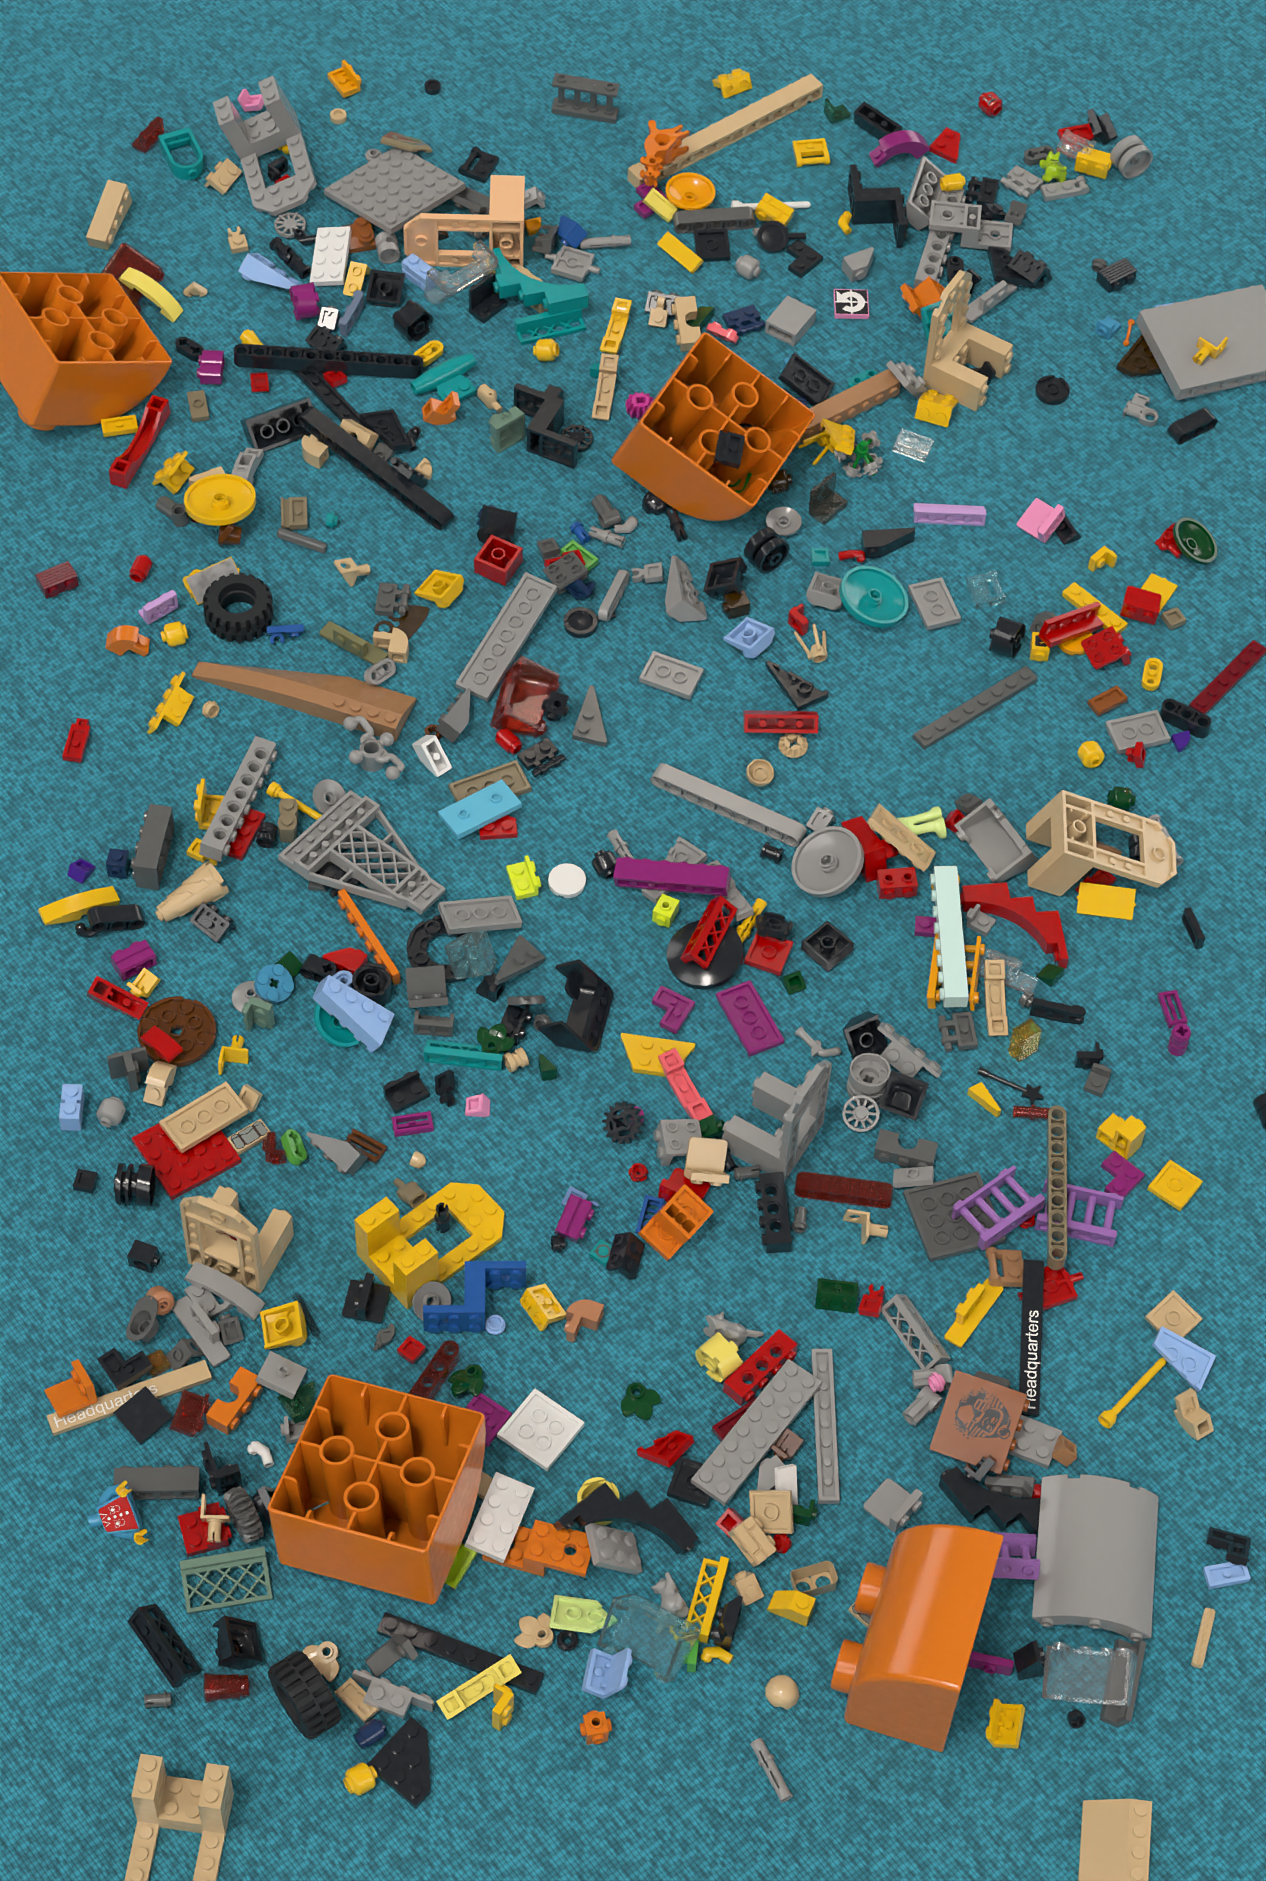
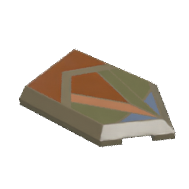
M395 132L385 134L380 141L381 144L410 152H432L429 145L422 140Z

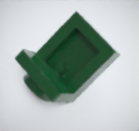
M713 1114L699 1120L703 1138H713L716 1136L722 1138L724 1134L722 1129L725 1124L722 1119Z

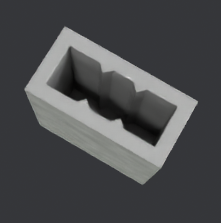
M787 296L766 320L765 333L794 347L814 324L816 309Z

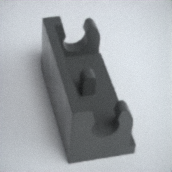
M543 225L541 228L547 229L549 232L548 234L539 233V237L535 238L536 242L532 247V251L551 254L557 242L559 225Z
M415 1010L414 1034L453 1037L454 1013H450V1017L420 1015L419 1010Z

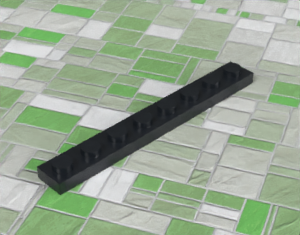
M387 1612L384 1613L377 1628V1634L390 1639L398 1633L408 1638L415 1649L476 1673H481L503 1659L501 1656ZM516 1663L522 1673L505 1684L536 1695L544 1678V1673Z

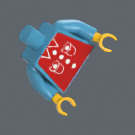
M124 1480L121 1484L108 1486L99 1497L96 1506L98 1513L88 1516L91 1528L102 1525L106 1534L134 1540L138 1545L149 1541V1539L143 1537L147 1530L142 1529L139 1531L142 1520L131 1493L132 1489L129 1486L124 1487L128 1482Z

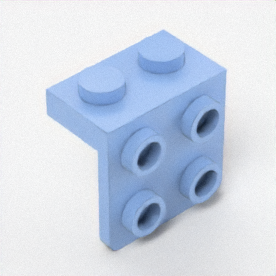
M595 1648L591 1649L581 1690L605 1699L624 1689L628 1682L627 1671L632 1663V1650L625 1648L614 1655H610Z

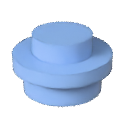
M492 1315L485 1321V1329L492 1335L501 1334L505 1330V1321L499 1315Z

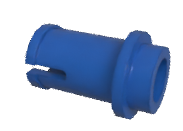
M577 521L570 526L571 533L577 536L581 544L588 543L591 540V536L585 531L582 523Z

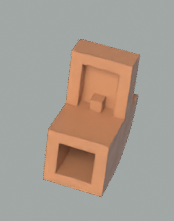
M579 1300L572 1303L566 1311L567 1322L564 1328L566 1340L574 1343L581 1326L597 1331L604 1315V1305L592 1300Z

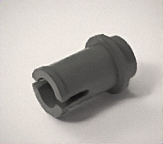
M737 1166V1168H734L735 1180L742 1181L743 1179L759 1178L760 1170L757 1171L759 1166Z
M798 1206V1208L795 1207L794 1222L791 1227L796 1233H804L807 1229V1209Z
M164 1691V1693L144 1694L145 1709L151 1707H165L167 1709L168 1706H172L171 1693Z

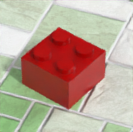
M491 534L474 558V573L506 586L523 562V548Z

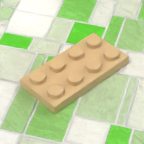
M879 803L867 821L870 828L881 834L887 843L895 846L902 856L910 859L916 868L925 871L936 852Z
M224 1082L162 1119L159 1123L178 1150L183 1153L249 1112L230 1085Z

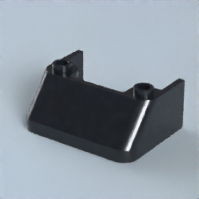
M580 959L558 964L555 968L567 978L565 992L573 999L567 1022L557 1021L540 1025L538 1030L556 1046L588 1053L597 1051L611 1007L613 991L605 981Z

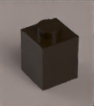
M742 590L740 594L733 592L724 595L721 608L730 620L749 615L750 602L745 591Z

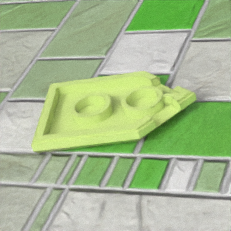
M554 1595L549 1628L593 1633L613 1623L616 1619L610 1613L608 1614L597 1600Z

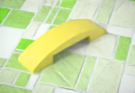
M128 267L118 279L131 290L136 288L161 308L160 313L173 323L184 311L165 288L138 270Z
M509 1654L436 1702L448 1720L492 1692L493 1686L496 1683L501 1686L522 1672L511 1654Z

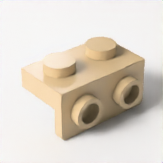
M226 158L223 163L219 161L214 167L215 173L211 171L205 178L207 182L204 186L207 188L210 184L223 195L242 173V170Z

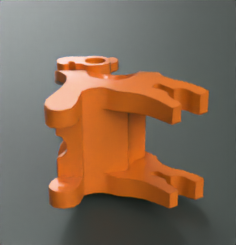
M649 120V135L644 142L647 156H643L640 159V163L645 165L646 172L641 170L640 177L644 178L645 185H654V188H657L658 183L656 179L660 176L659 171L663 170L662 165L673 162L676 157L689 151L687 145L682 148L679 146L682 144L681 139L688 137L690 131L681 132L683 129L681 124L671 129L659 130L656 128V122Z

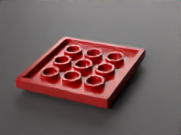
M160 1123L132 1137L133 1144L146 1163L155 1165L156 1178L171 1200L241 1163V1158L221 1130L183 1153L178 1150L161 1128Z

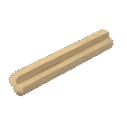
M1204 1609L1191 1662L1193 1667L1202 1668L1216 1613L1214 1609Z

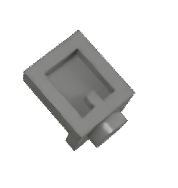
M817 807L806 826L813 831L829 827L831 822L836 820L833 816L834 812L826 807L823 809Z
M976 904L974 909L970 908L966 915L968 919L966 927L986 937L994 927L996 919L981 912V905Z

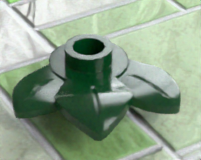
M503 1023L495 1024L490 1030L480 1027L477 1031V1041L482 1045V1052L499 1054L500 1052L508 1051L513 1047L515 1039L506 1037L507 1030Z
M477 1364L469 1365L463 1370L454 1372L449 1377L448 1382L452 1383L451 1391L454 1397L467 1390L474 1397L481 1393L484 1387L482 1380L483 1369Z
M638 1382L632 1383L627 1387L626 1396L621 1401L622 1414L627 1417L635 1413L638 1418L649 1420L652 1416V1405L661 1403V1398L655 1390L646 1389L644 1385ZM637 1391L640 1395H633V1392Z

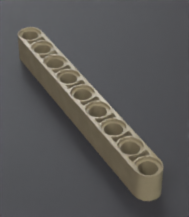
M1056 1105L1049 1109L1046 1122L1047 1265L1052 1270L1062 1269L1067 1256L1066 1110Z

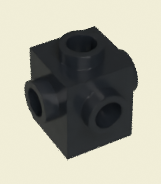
M551 690L547 699L544 698L541 709H544L542 716L553 722L560 721L563 716L566 717L569 706H566L569 696Z

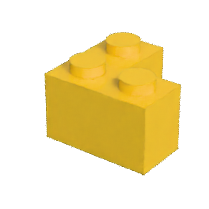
M1112 1113L1098 1127L1096 1138L1112 1151H1116L1128 1160L1141 1147L1147 1127L1140 1119H1136L1132 1115L1125 1121L1123 1118Z

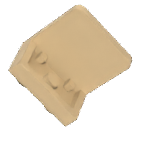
M690 1137L684 1176L694 1184H703V1181L710 1182L711 1185L721 1186L722 1183L729 1184L730 1176L724 1172L727 1141L723 1139Z

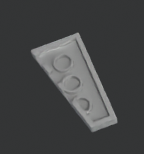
M679 836L675 846L671 847L665 860L675 863L699 864L707 860V854ZM642 889V895L657 904L662 894L667 895L671 892Z

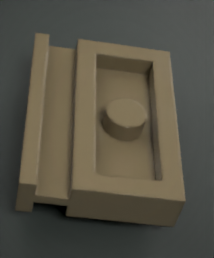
M307 497L281 498L282 528H290V530L308 529Z

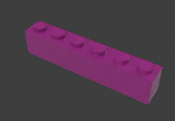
M617 857L613 879L617 887L728 896L731 873L729 867L724 865L709 866L704 863L689 864L687 862L675 863L667 860L652 861L647 858L640 860L631 857Z

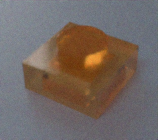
M161 1349L146 1356L154 1368L149 1371L152 1378L171 1368Z

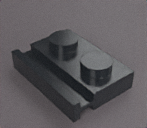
M720 430L713 462H721L722 465L739 469L745 436L732 432L725 433L722 432L723 430Z

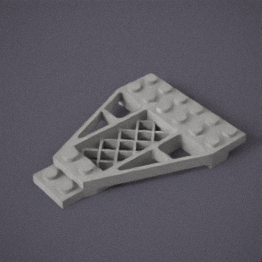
M351 790L278 855L279 861L309 881L339 890L344 888L346 892L402 909L410 907L420 915L430 908L446 890L445 887L430 878L428 873L418 865L380 810V805L366 795L361 798ZM375 818L380 821L388 833L383 840H380L364 829ZM353 838H358L363 842H353ZM393 840L401 853L389 846L388 843ZM351 848V853H341V849ZM354 848H364V852L354 853ZM367 848H373L377 852H368ZM369 858H379V863H369ZM382 858H387L392 862H383ZM355 859H365L366 863H356ZM330 861L347 873L340 880L316 874V872ZM397 868H402L407 873H397ZM370 869H380L381 873H371ZM384 869H394V873H384ZM350 878H356L371 890L346 882ZM385 879H395L396 884H386Z

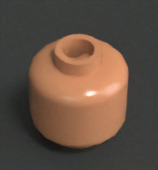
M154 1286L146 1293V1296L150 1295L157 1300V1315H166L174 1307V1297L164 1286Z

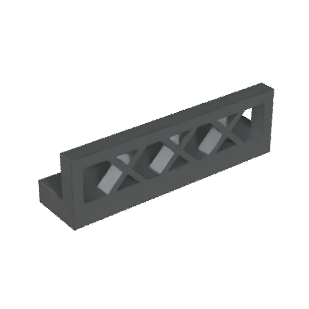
M1122 1639L1115 1640L1099 1720L1117 1728L1131 1722L1146 1648L1145 1641L1140 1640L1131 1644Z

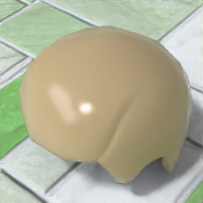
M754 759L747 766L746 777L752 785L763 787L772 781L774 769L768 761Z
M777 1675L771 1678L765 1687L766 1698L774 1707L790 1709L797 1704L800 1697L797 1684L791 1677L786 1675Z

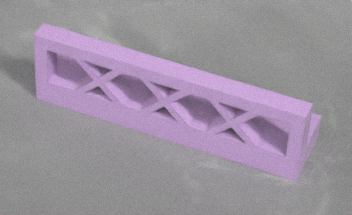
M914 503L913 518L914 523L984 526L986 509H984V506Z

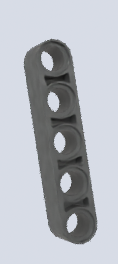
M749 206L684 210L673 214L674 228L679 234L694 233V230L708 229L744 230L751 229L756 225L754 210Z

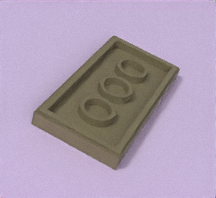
M517 760L448 784V788L456 802L500 780L505 782L516 797L532 791V787Z

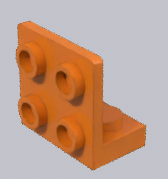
M79 1359L71 1362L73 1371H70L72 1378L44 1390L59 1418L98 1402L94 1385Z

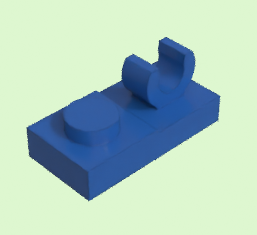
M303 624L267 627V635H271V644H274L273 639L275 637L281 639V644L284 643L282 634L289 635L290 637H300V634L304 633Z

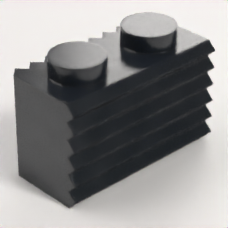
M1123 258L1099 270L1096 281L1108 293L1118 291L1124 285L1134 282L1137 269L1126 258Z

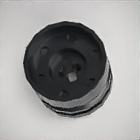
M119 1163L114 1178L116 1204L123 1205L125 1200L126 1205H131L133 1197H136L137 1206L152 1207L156 1186L155 1165L140 1164L138 1172L135 1173L134 1164L129 1163L128 1168H126L125 1163Z

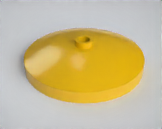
M215 474L206 476L194 482L185 492V510L193 520L212 526L229 525L244 519L253 511L256 505L255 489L249 481L237 475Z

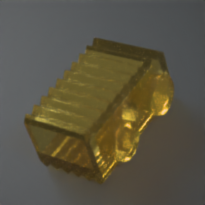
M1028 1018V1021L1025 1020V1022L1013 1028L1008 1052L1011 1057L1016 1058L1019 1062L1038 1051L1042 1031L1032 1019Z

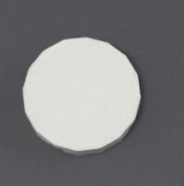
M560 864L549 873L548 885L555 895L573 898L583 892L586 885V876L584 871L574 864Z

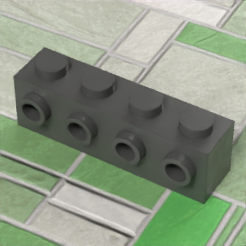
M145 1465L141 1468H132L130 1466L114 1468L113 1485L121 1484L126 1480L128 1483L124 1487L129 1486L132 1489L131 1493L134 1500L200 1499V1468L194 1465H185L184 1467H174L172 1465L152 1467Z

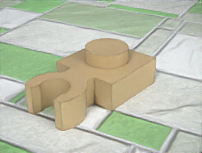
M237 226L236 232H232L228 228V243L232 254L248 251V244L245 235H241L240 227Z

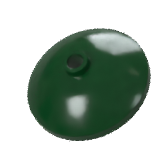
M1188 517L1181 518L1175 523L1173 536L1177 547L1183 555L1199 564H1209L1216 558L1217 545L1215 539L1203 524Z

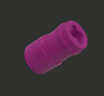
M1180 1023L1173 1027L1167 1045L1168 1052L1171 1055L1182 1056L1185 1054L1191 1037V1030L1187 1025Z

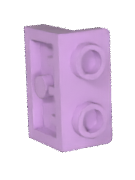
M174 590L162 594L159 598L143 606L138 611L139 615L148 625L178 608L177 594Z

